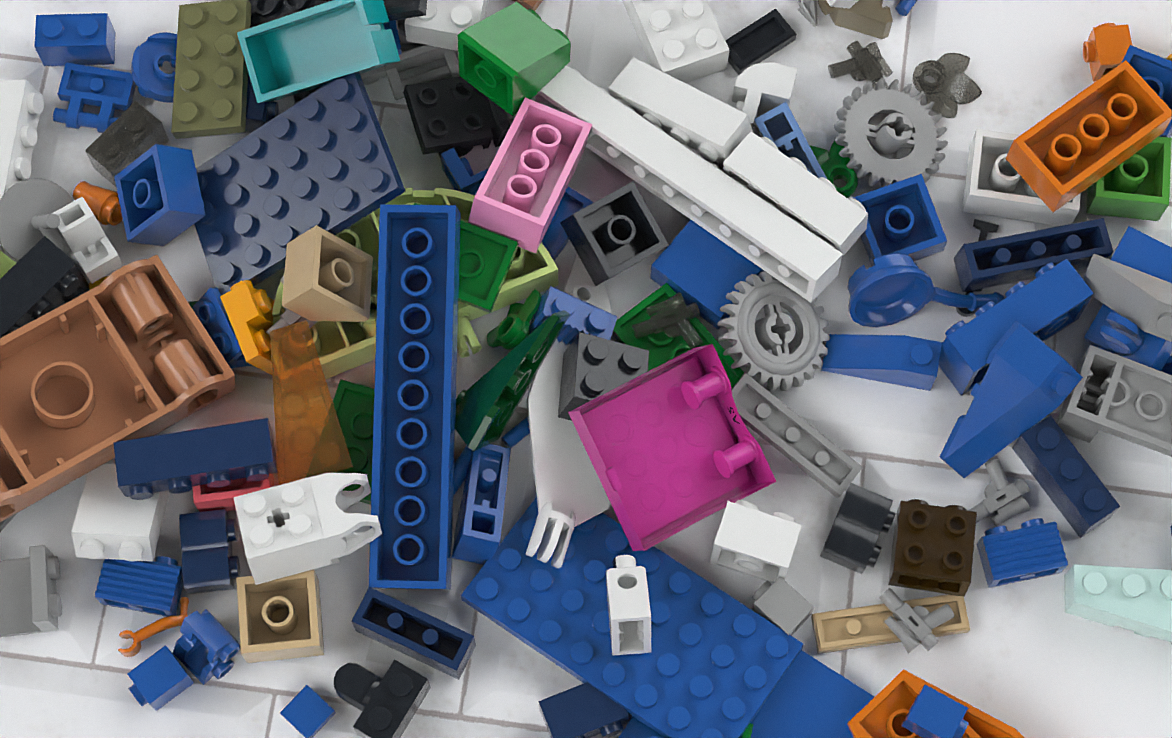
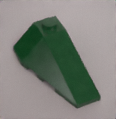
M563 310L552 314L467 391L464 389L457 396L455 429L470 449L476 451L499 440L570 313Z

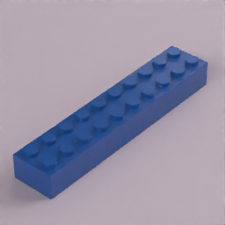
M380 204L371 515L378 516L382 534L370 542L369 587L451 590L461 213L456 205Z

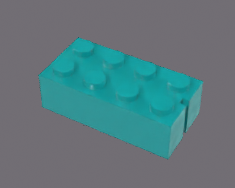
M332 0L237 32L257 103L280 100L324 86L333 79L353 73L362 74L399 62L400 57L392 29L385 30L383 25L389 22L384 1Z

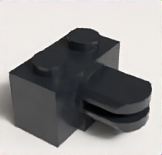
M395 659L383 678L357 663H347L341 666L334 676V688L338 696L362 711L353 725L356 734L362 738H400L431 688L426 677Z

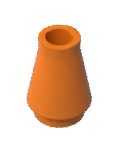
M86 181L80 182L75 187L73 199L77 200L83 197L101 224L115 226L123 220L116 191L91 185Z

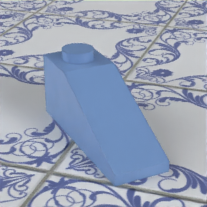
M786 102L754 119L762 137H767L773 141L780 152L789 158L795 157L806 166L807 171L817 178H826Z

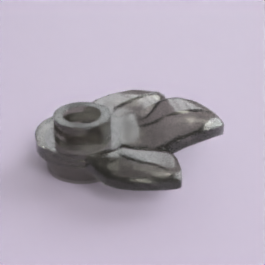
M946 53L937 61L928 60L920 63L915 68L912 76L913 84L919 92L924 91L927 104L935 102L931 110L936 114H942V117L955 118L958 110L957 104H967L981 96L982 91L979 86L965 74L970 57L959 53ZM931 76L936 82H928L924 77Z

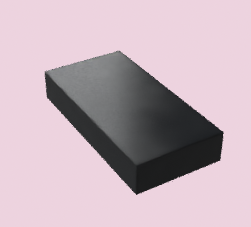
M774 9L725 40L729 47L728 62L736 73L740 75L748 67L762 62L796 40L797 34L777 9Z

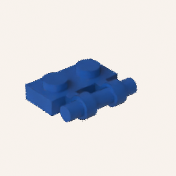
M66 63L57 95L61 101L69 102L68 109L55 108L53 121L65 123L67 128L79 129L83 126L96 128L99 133L110 134L112 131L124 133L127 121L123 118L114 117L116 109L130 111L136 88L132 74ZM84 104L101 107L99 114L83 112Z

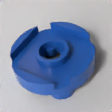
M167 32L153 34L147 38L146 42L142 43L140 47L138 45L135 49L131 63V74L138 86V92L143 97L152 98L160 102L173 103L175 71L172 74H166L159 67L163 66L164 61H168L171 67L175 68L177 34Z

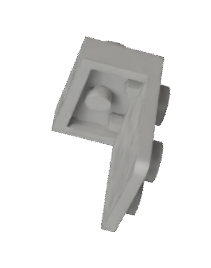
M45 545L29 547L30 557L0 561V637L59 630L58 617L62 615V602L60 594L57 593L56 579L60 578V564L58 557L54 556Z

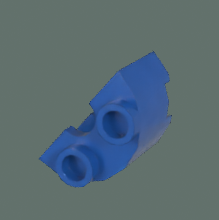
M207 609L202 614L194 611L185 617L180 628V632L183 635L176 641L172 653L203 685L213 676L221 679L235 664L231 659L241 649L238 640Z

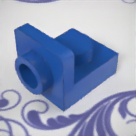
M454 148L441 153L442 170L453 189L476 195L489 168L474 175L468 160L465 157L460 159Z

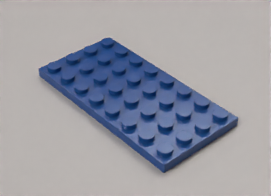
M536 496L500 543L493 558L486 561L463 591L461 600L581 682L591 684L625 708L634 718L664 738H741L801 652L804 644L655 546L645 551H633L621 524L604 513L574 527L561 568L551 566L554 552L546 563L537 560L539 548L532 557L525 555L539 513ZM631 555L636 560V566H642L646 569L651 611V653L612 656L606 571L613 568L612 561L617 556Z

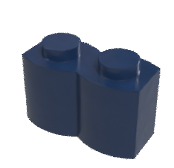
M225 509L179 514L182 574L186 592L188 594L234 589V579L241 576L239 557L232 556V542L238 541L236 519H230Z

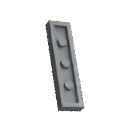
M747 373L731 389L737 411L744 424L836 498L844 493L863 468Z

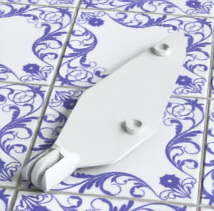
M576 254L563 292L579 298L577 296L579 295L583 298V301L611 313L609 296L604 284L601 283L595 286L581 259ZM613 334L611 336V341H615ZM557 338L534 377L526 401L539 513L525 555L532 557L539 548L537 560L546 563L554 552L551 566L561 568L574 527L607 511L611 503L573 422L558 418L563 354L569 345L565 346L563 341L559 343Z

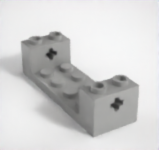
M1090 345L1076 368V371L1083 378L1066 397L1057 421L1058 426L1065 434L1089 443L1098 431L1102 430L1172 457V375Z

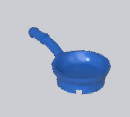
M889 254L873 259L875 265L867 270L865 265H862L849 278L847 286L850 293L848 310L852 320L867 327H882L903 321L920 311L930 301L975 311L990 301H994L997 304L1005 299L999 292L963 295L934 287L930 276L919 269L916 263L914 264L912 257L905 254Z

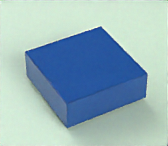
M308 685L280 712L281 716L305 738H313L336 713Z

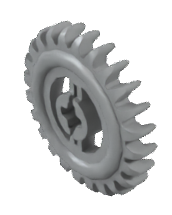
M884 78L876 83L875 89L872 87V81L864 84L862 92L860 87H856L852 91L851 96L844 98L843 107L836 113L839 121L834 124V129L841 134L835 138V142L838 145L844 146L839 155L843 158L849 157L850 161L847 167L849 169L857 167L859 169L857 177L862 179L868 176V183L872 187L878 181L881 183V187L919 174H922L926 183L930 179V174H935L939 170V165L934 163H940L945 158L944 153H938L937 151L944 149L948 141H940L937 138L942 136L947 131V128L934 127L942 118V114L934 116L928 114L935 102L922 106L920 102L924 91L918 93L913 98L910 97L912 84H908L899 92L897 86L899 83L898 79H895L888 89L885 87ZM889 114L878 126L868 124L869 119L875 115ZM869 141H872L875 149L883 154H893L901 147L911 148V151L906 157L901 159H888L880 156L872 149Z
M766 271L759 273L758 276L751 274L746 277V282L740 281L735 284L734 287L739 292L732 291L726 295V299L731 300L733 304H726L720 308V311L726 312L730 318H725L717 323L718 326H724L729 329V332L720 336L718 340L732 342V346L725 350L723 355L737 354L738 357L731 365V368L735 369L745 365L744 374L747 373L750 377L756 374V382L761 386L768 380L766 388L768 391L776 390L779 385L781 391H787L792 386L800 387L803 385L804 380L814 378V369H820L823 365L820 357L828 354V349L822 344L830 340L829 334L823 332V328L829 326L828 320L820 318V315L825 311L824 307L815 306L817 297L810 303ZM781 307L793 316L798 328V340L795 348L790 353L788 343L794 338L795 324L789 315L781 312ZM764 308L765 317L755 322L758 312Z

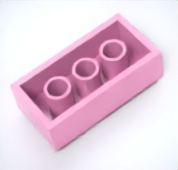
M525 97L474 197L468 223L517 241L518 247L536 254L584 153L592 124Z

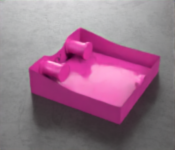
M713 344L693 348L568 412L633 551H645L703 518L725 508L728 501L735 503L737 500H741L776 482L759 443L747 430L737 411L732 397L730 380Z

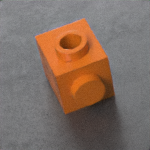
M1104 23L1093 27L1088 40L1083 43V58L1086 63L1089 62L1093 81L1099 80L1122 63L1129 46L1132 45L1128 24Z

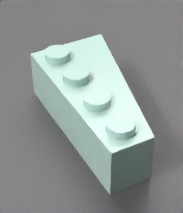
M1074 564L1064 575L1065 613L1112 627L1119 626L1132 630L1134 634L1141 636H1152L1172 642V570Z

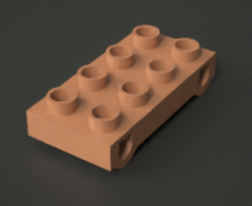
M157 254L149 259L137 260L121 267L109 275L99 286L0 338V522L115 458L113 442L154 436L235 390V374Z

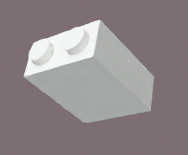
M103 464L87 473L71 531L76 557L153 562L170 494L169 490L154 492V496L148 499L134 500L130 496L125 497L119 489L116 464Z

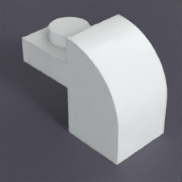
M762 62L748 67L739 75L734 85L732 102L737 103L736 109L748 114L752 131L755 126L754 119L757 118L759 108L770 111L785 102L789 106L798 68L774 62Z
M83 197L52 213L59 216L60 225L58 229L91 283L110 275L113 271L124 266Z

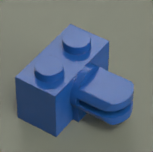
M1105 304L1100 308L1084 336L1085 340L1092 346L1159 371L1162 370L1172 353V342L1144 332L1135 323L1122 317Z

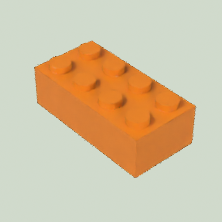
M1125 60L1013 140L1006 160L1054 213L1163 134L1172 120V110Z

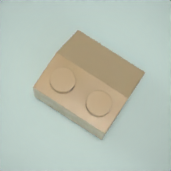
M316 225L287 243L282 306L310 321L365 322L370 316L373 257Z

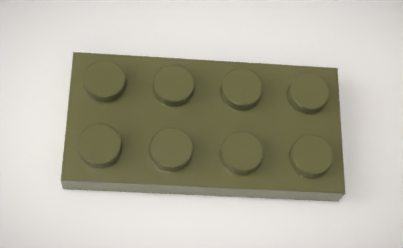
M222 0L179 5L171 133L176 139L245 133L248 69L237 32L250 28L251 3L249 0Z

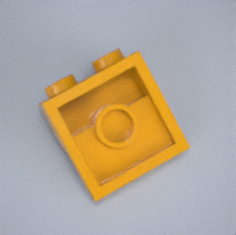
M250 280L240 281L230 288L231 291L223 294L220 298L246 362L277 377L279 374L274 361L272 340L266 333L273 324L272 311L275 299L273 300L268 297L266 290L255 289ZM283 346L282 354L283 358H286L287 354Z

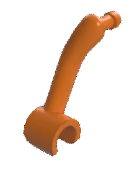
M181 597L180 615L161 618L134 633L129 630L122 631L119 636L124 639L132 638L133 645L128 649L120 648L118 651L126 657L135 656L141 649V641L164 630L181 626L183 619L188 616L189 598Z

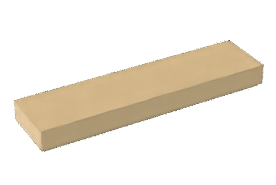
M948 594L903 601L911 608L922 606L930 613L945 604L951 607L954 618L932 629L931 633L935 637L968 633L970 631L963 596ZM885 604L812 614L811 620L817 653L821 654L901 642L884 623L888 617L892 616L894 618L893 613Z

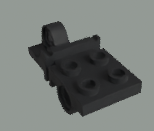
M462 77L405 85L403 94L423 155L438 152L441 158V153L454 148L457 155L462 157L468 154L474 146L482 145L483 149H488L492 140L495 147H500L510 128L506 111Z

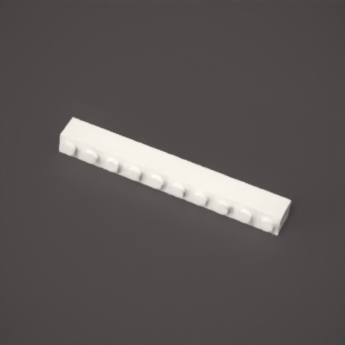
M565 66L531 99L592 124L586 144L588 149L810 303L838 276L843 253L838 251L834 245L825 242L810 232L802 223L794 221L779 211L774 204L766 202L750 191L746 185L735 181L722 172L715 164L707 162L694 153L687 145L678 142L666 134L659 126L650 123L638 115L634 109L625 106L610 96L605 89L597 87L585 79L577 70Z

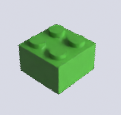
M1158 136L1088 187L1086 214L1159 221L1169 206L1172 138Z

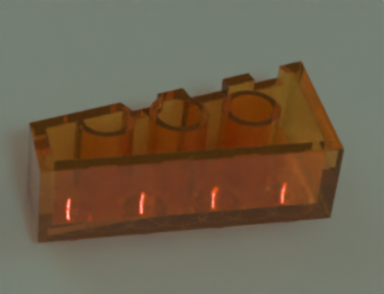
M301 321L270 331L278 485L324 473H335L353 467L308 321Z

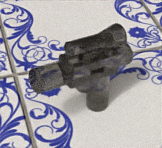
M854 41L846 48L852 57L851 59L828 65L832 79L850 74L856 81H872L874 89L876 83L883 78V74L885 77H888L893 73L882 57L877 42H872L863 48L859 41ZM885 81V87L888 89L889 86Z
M680 292L663 302L646 307L648 316H651L650 319L631 326L636 339L664 331L668 337L682 336L690 349L700 347L704 343L690 323L691 319L700 316L698 305L696 302L685 305Z

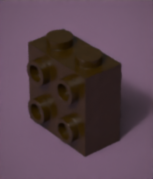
M919 499L900 501L895 516L888 585L965 597L972 576L977 512L967 511L966 508L959 505H948L946 507L929 505L926 501Z

